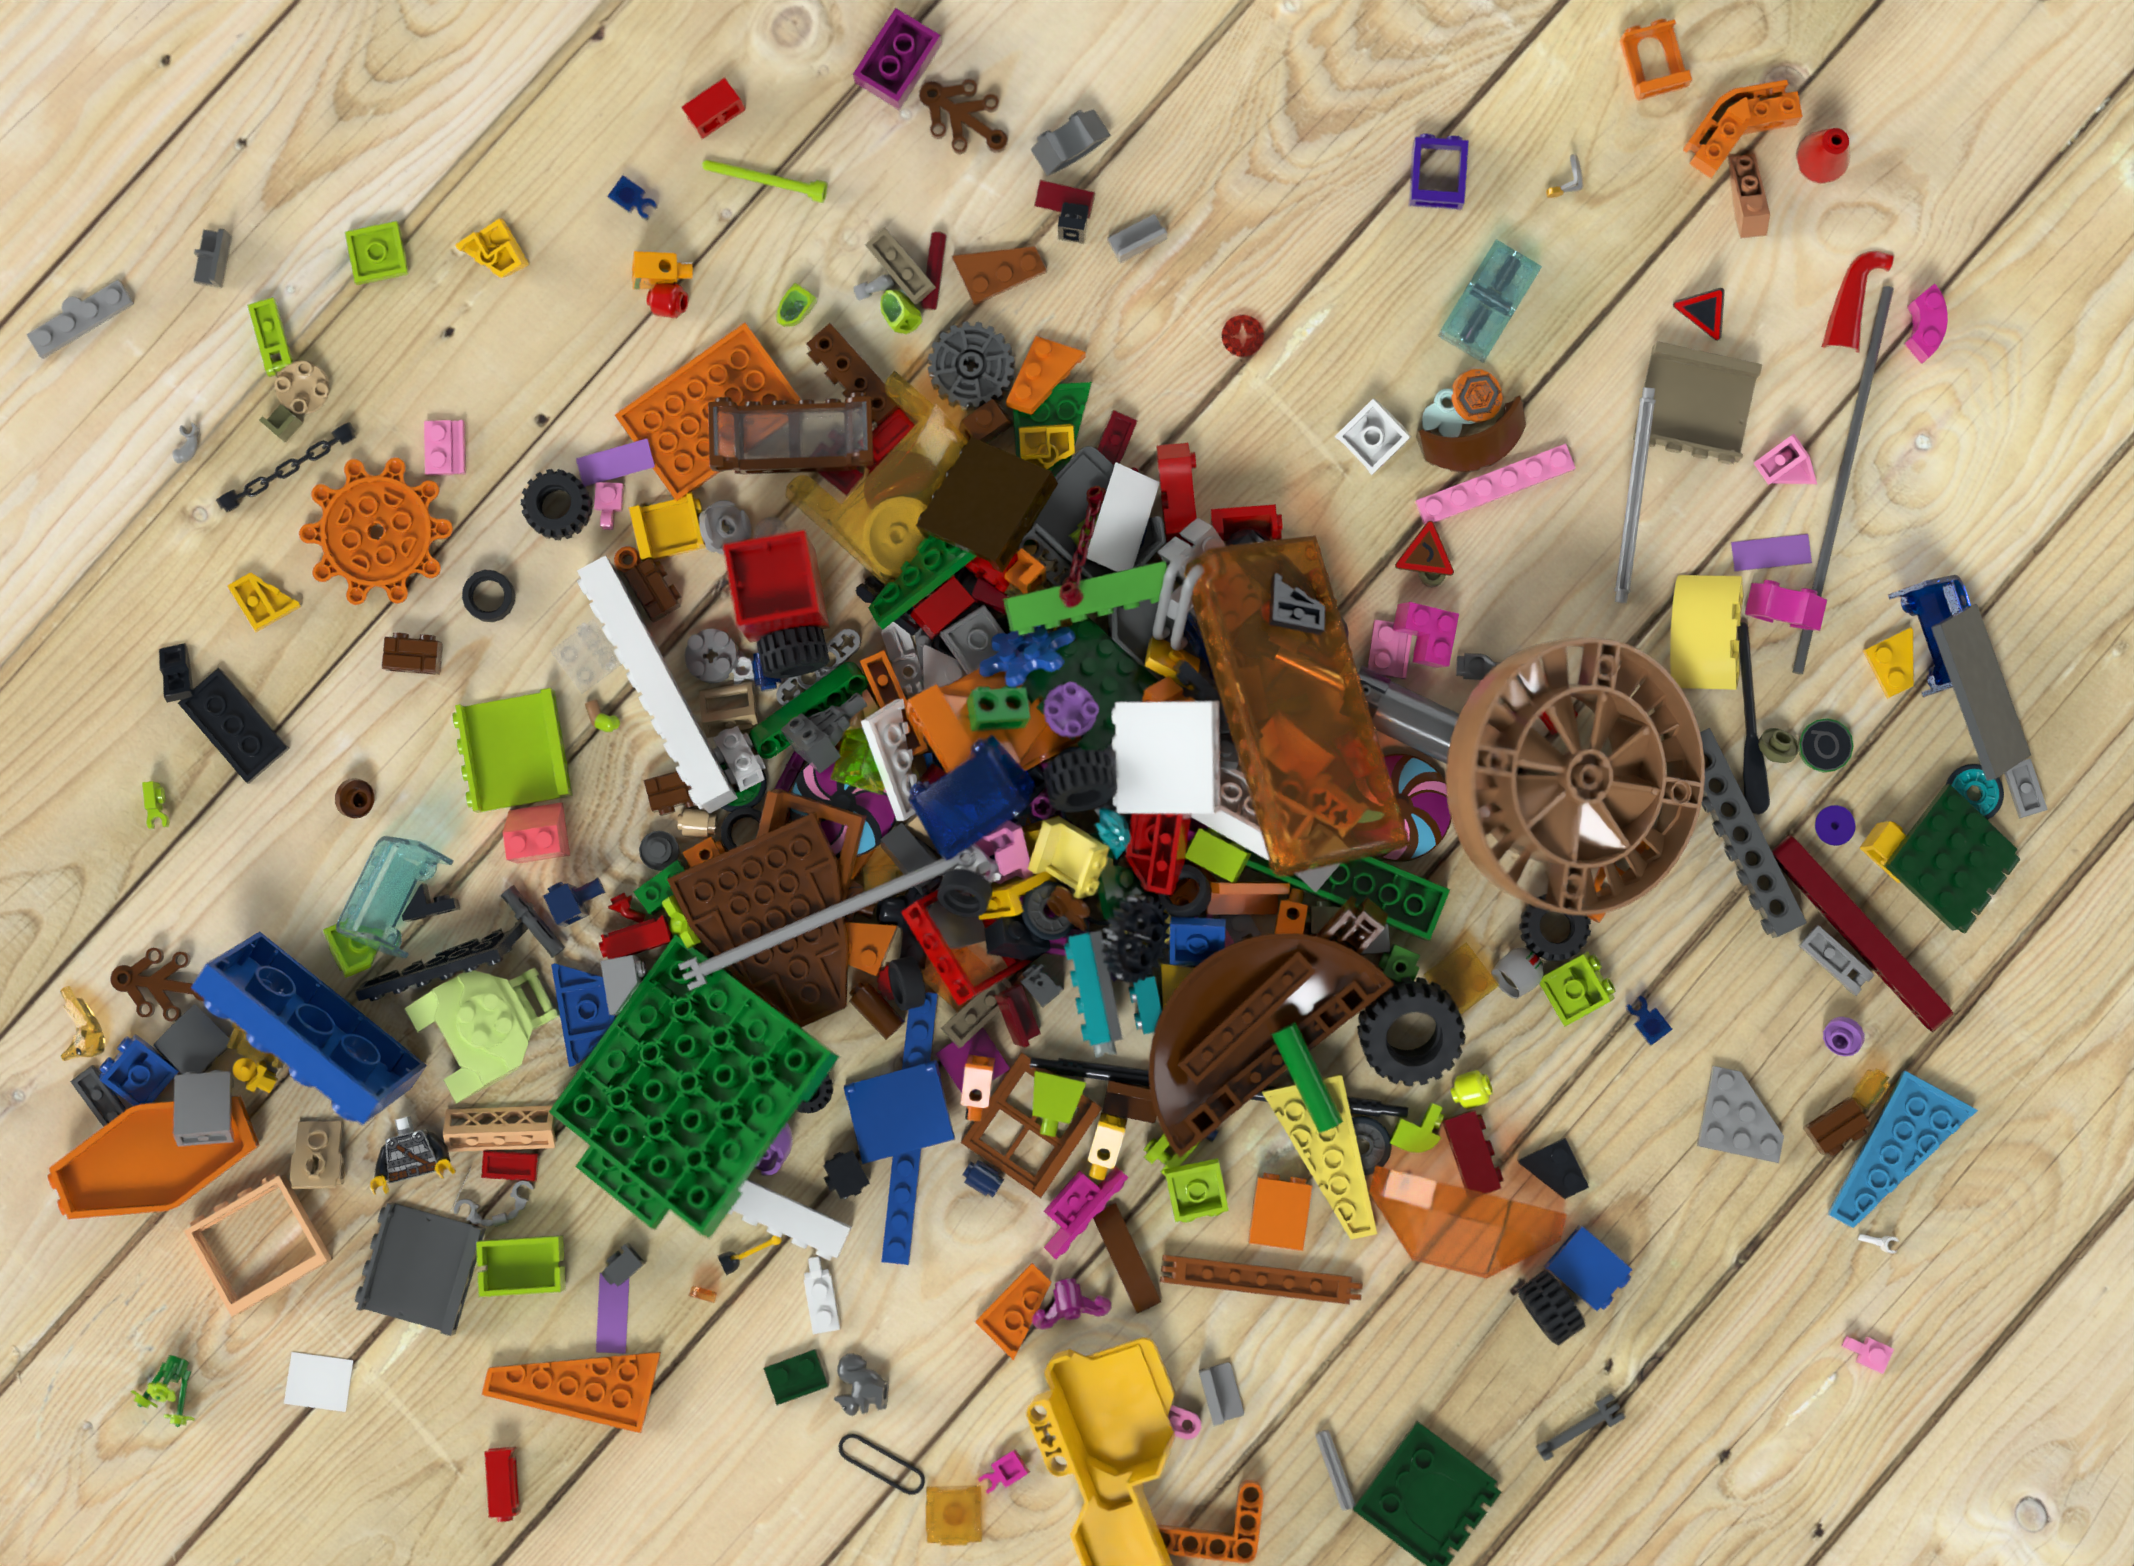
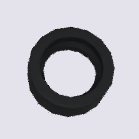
M495 570L476 572L467 579L463 586L462 600L464 607L472 616L483 622L502 620L511 612L515 605L516 594L513 585L504 575ZM487 580L499 583L504 591L502 605L497 610L491 612L482 611L475 605L473 600L475 588L481 582Z
M751 807L739 808L732 811L724 819L721 826V839L728 851L738 847L731 837L733 825L742 818H753L760 823L762 812Z
M1183 865L1178 881L1185 878L1196 880L1200 887L1197 897L1189 904L1177 906L1171 902L1169 895L1157 893L1160 903L1171 916L1194 918L1207 909L1211 901L1212 889L1209 881L1198 868L1191 865Z
M954 869L948 871L943 876L937 898L940 904L953 914L963 917H977L987 911L993 889L990 882L982 875L967 869ZM956 890H962L974 896L963 895Z
M908 956L891 960L888 968L889 982L897 1006L901 1010L923 1006L926 997L925 985L920 967L915 958Z

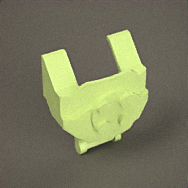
M532 968L511 980L475 970L468 973L463 972L432 989L431 992L405 1008L417 1033L436 1022L459 1066L462 1067L443 1080L456 1104L518 1070L522 1065L532 1031L560 1016L559 1009L554 1008L538 979L539 973L536 968ZM526 982L531 986L545 1012L540 1017H537L521 988V985Z

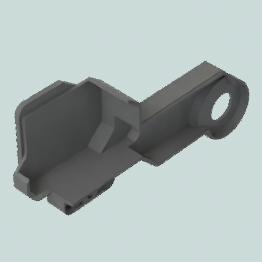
M1091 446L1080 449L1055 476L1058 482L1057 487L1017 550L1018 552L1021 548L1023 549L1025 541L1031 539L1037 546L1036 552L1031 555L1032 557L1038 558L1044 550L1046 554L1042 555V557L1046 561L1054 560L1053 568L1055 570L1047 571L1045 579L1052 587L1063 585L1064 579L1071 575L1072 560L1078 547L1069 535L1077 530V525L1086 518L1088 506L1086 500L1087 491L1093 486H1100L1107 491L1114 465L1096 448ZM1159 516L1148 519L1145 542L1139 548L1133 568L1148 565L1147 562L1166 543L1163 520ZM1078 554V558H1077V559H1079L1080 561H1082L1083 556H1081L1080 554ZM1086 559L1085 564L1082 566L1081 580L1117 571ZM1037 560L1046 568L1047 565L1042 560ZM1150 599L1139 601L1140 607L1124 610L1123 605L1113 607L1114 613L1108 614L1109 636L1159 681L1166 678L1145 666L1148 643L1153 635L1158 602L1151 604ZM1192 607L1187 614L1183 637L1188 639V644L1182 650L1200 659L1199 674L1208 683L1217 684L1225 688L1229 694V703L1233 706L1227 673L1228 671L1245 668V657ZM1167 616L1165 626L1170 629V634L1164 640L1170 643L1175 620ZM1179 685L1183 689L1182 695L1186 698L1192 697L1195 700L1197 692L1195 688L1192 691Z

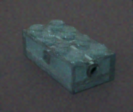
M1496 239L1441 328L1438 336L1484 363L1542 266Z

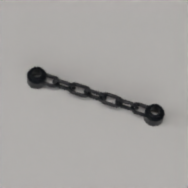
M350 422L340 426L331 432L334 436V439L331 441H319L309 447L306 455L298 460L294 458L288 459L278 465L275 473L267 478L260 476L247 483L244 491L238 495L235 490L225 493L216 499L217 504L226 513L240 506L238 500L245 496L254 497L269 487V482L277 477L285 479L299 470L301 463L308 459L316 461L327 455L331 450V446L340 441L342 445H345L356 438L354 435L355 429ZM323 445L322 449L326 450L313 457L315 453L311 451ZM292 463L291 467L295 468L282 475L284 471L280 469ZM259 481H261L260 485H265L264 487L258 489L253 493H251L253 489L249 488L250 486L254 485Z

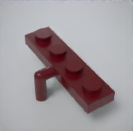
M1115 410L1111 412L1096 448L1114 466L1116 462L1121 463L1138 420ZM1135 467L1130 468V469H1132V470H1134V471H1136V472L1139 473V471H1138L1137 468H1135Z

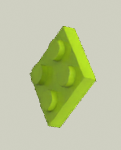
M397 221L345 232L356 285L409 275L400 227Z

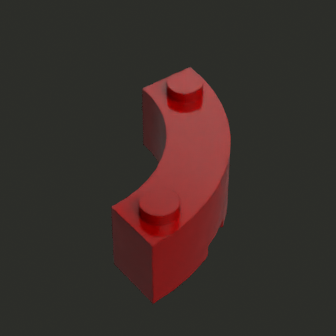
M1188 442L1158 445L1156 447L1161 493H1166L1161 495L1166 544L1176 536L1192 547L1194 544L1183 538L1180 532L1197 519L1192 469L1197 468L1195 452L1190 453Z

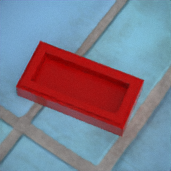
M900 408L872 431L873 453L876 462L891 453L917 429V426ZM867 436L860 442V445L865 450H868Z
M483 1151L481 1178L537 1181L539 1154Z

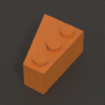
M845 922L848 940V965L878 977L897 933L898 926Z

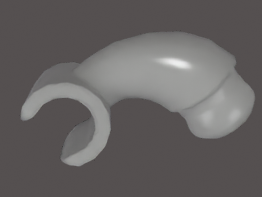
M883 274L870 283L864 282L854 286L853 290L857 299L861 300L872 296L873 292L889 290L895 285V281H893L890 274Z
M191 423L193 430L189 434H186V429L183 425L180 426V433L187 438V442L181 449H174L172 452L174 461L177 463L187 462L195 455L199 429L194 423Z

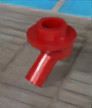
M624 892L610 899L612 904L608 906V909L620 913L627 919L639 923L644 921L645 913L630 908L632 895L626 896Z

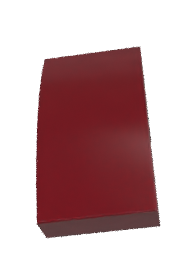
M1040 180L1034 206L1061 212L1062 204L1065 202L1087 205L1089 207L1088 219H1090L1095 192Z

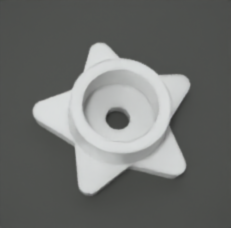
M739 650L738 665L736 669L733 668L732 670L734 684H740L745 679L757 680L754 668L759 662L758 658H747ZM741 666H745L746 669L742 671Z

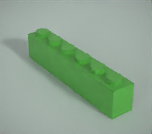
M1166 561L1081 580L1079 588L1084 594V598L1079 605L1072 608L1065 607L1059 597V590L1062 585L1005 598L1003 601L1010 631L1018 630V634L1023 635L1035 632L1034 626L1042 624L1045 625V629L1060 626V620L1071 618L1072 623L1088 619L1087 614L1097 612L1098 616L1114 613L1113 607L1123 605L1124 610L1140 607L1139 601L1150 599L1151 604L1159 602L1163 579L1167 570Z

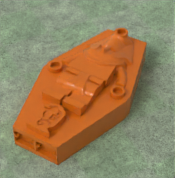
M241 1095L232 1096L231 1126L234 1131V1142L178 1146L173 1135L174 1101L143 1103L128 1108L49 1167L48 1181L53 1190L57 1189L60 1197L57 1200V1204L61 1214H66L68 1219L161 1212L181 1206L260 1146Z

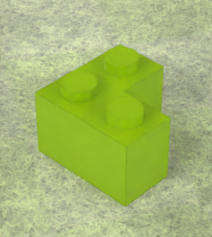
M1208 827L1198 829L1185 858L1234 883L1238 881L1252 853L1245 850L1246 847Z

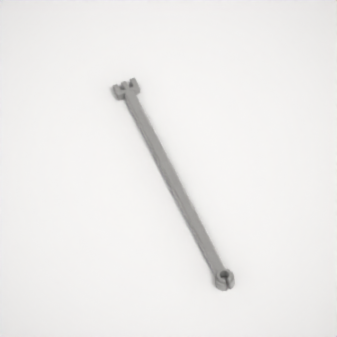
M962 845L956 850L955 854L699 963L697 957L680 963L678 966L680 970L691 966L692 971L683 974L685 980L696 977V981L687 984L689 990L707 983L705 975L955 869L957 866L968 868L975 863L976 854L971 855L969 861L963 862L960 859V854L967 852L970 855L974 849L971 846Z

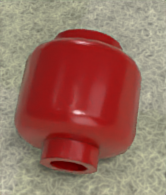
M658 283L654 285L652 290H649L647 304L655 316L675 319L687 310L688 294L681 285Z

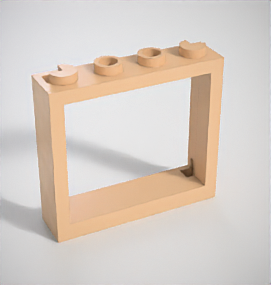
M274 1173L260 1181L262 1186L255 1190L251 1187L237 1194L238 1200L231 1204L228 1201L219 1204L213 1208L214 1214L207 1218L204 1215L195 1218V1220L190 1222L191 1227L184 1230L231 1317L244 1312L333 1260L292 1189L286 1175L276 1176ZM280 1188L316 1255L243 1298L238 1299L202 1232Z

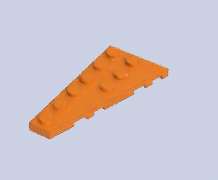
M661 1352L489 1367L481 1395L641 1433Z

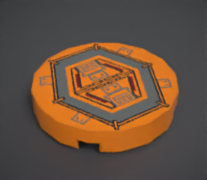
M1471 369L1460 374L1454 381L1452 388L1454 387L1453 394L1451 395L1452 403L1456 412L1463 419L1482 423L1493 418L1498 413L1502 404V390L1498 381L1491 373L1482 369Z

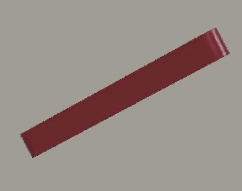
M1788 835L1771 850L1779 868L1929 1031L1934 1033L1954 1014L1943 999L1793 836Z

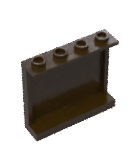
M971 437L967 445L961 449L959 458L953 467L947 471L946 478L940 488L934 492L930 504L920 514L916 527L924 538L928 539L930 535L989 561L995 570L1003 573L1021 542H1023V538L1029 532L1054 492L1058 482L1050 470Z

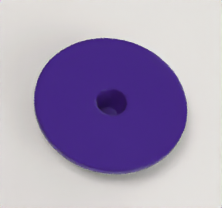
M1832 805L1824 808L1817 815L1815 831L1824 843L1839 846L1847 843L1854 835L1856 828L1855 819L1846 808Z

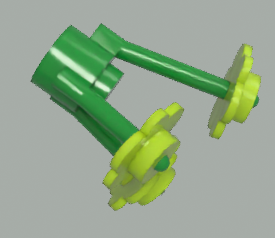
M169 1355L166 1363H162L153 1381L148 1383V1388L143 1396L131 1390V1393L136 1395L134 1401L138 1403L137 1406H143L147 1409L151 1404L157 1408L158 1405L148 1399L150 1395L159 1402H166V1400L175 1401V1391L167 1386L170 1381L178 1383L179 1379H182L176 1415L164 1414V1418L170 1419V1424H174L176 1427L186 1425L187 1421H195L193 1417L183 1416L187 1382L191 1374L187 1370L189 1362ZM163 1377V1378H164L163 1382H162V1383H159V1381H160L161 1378Z

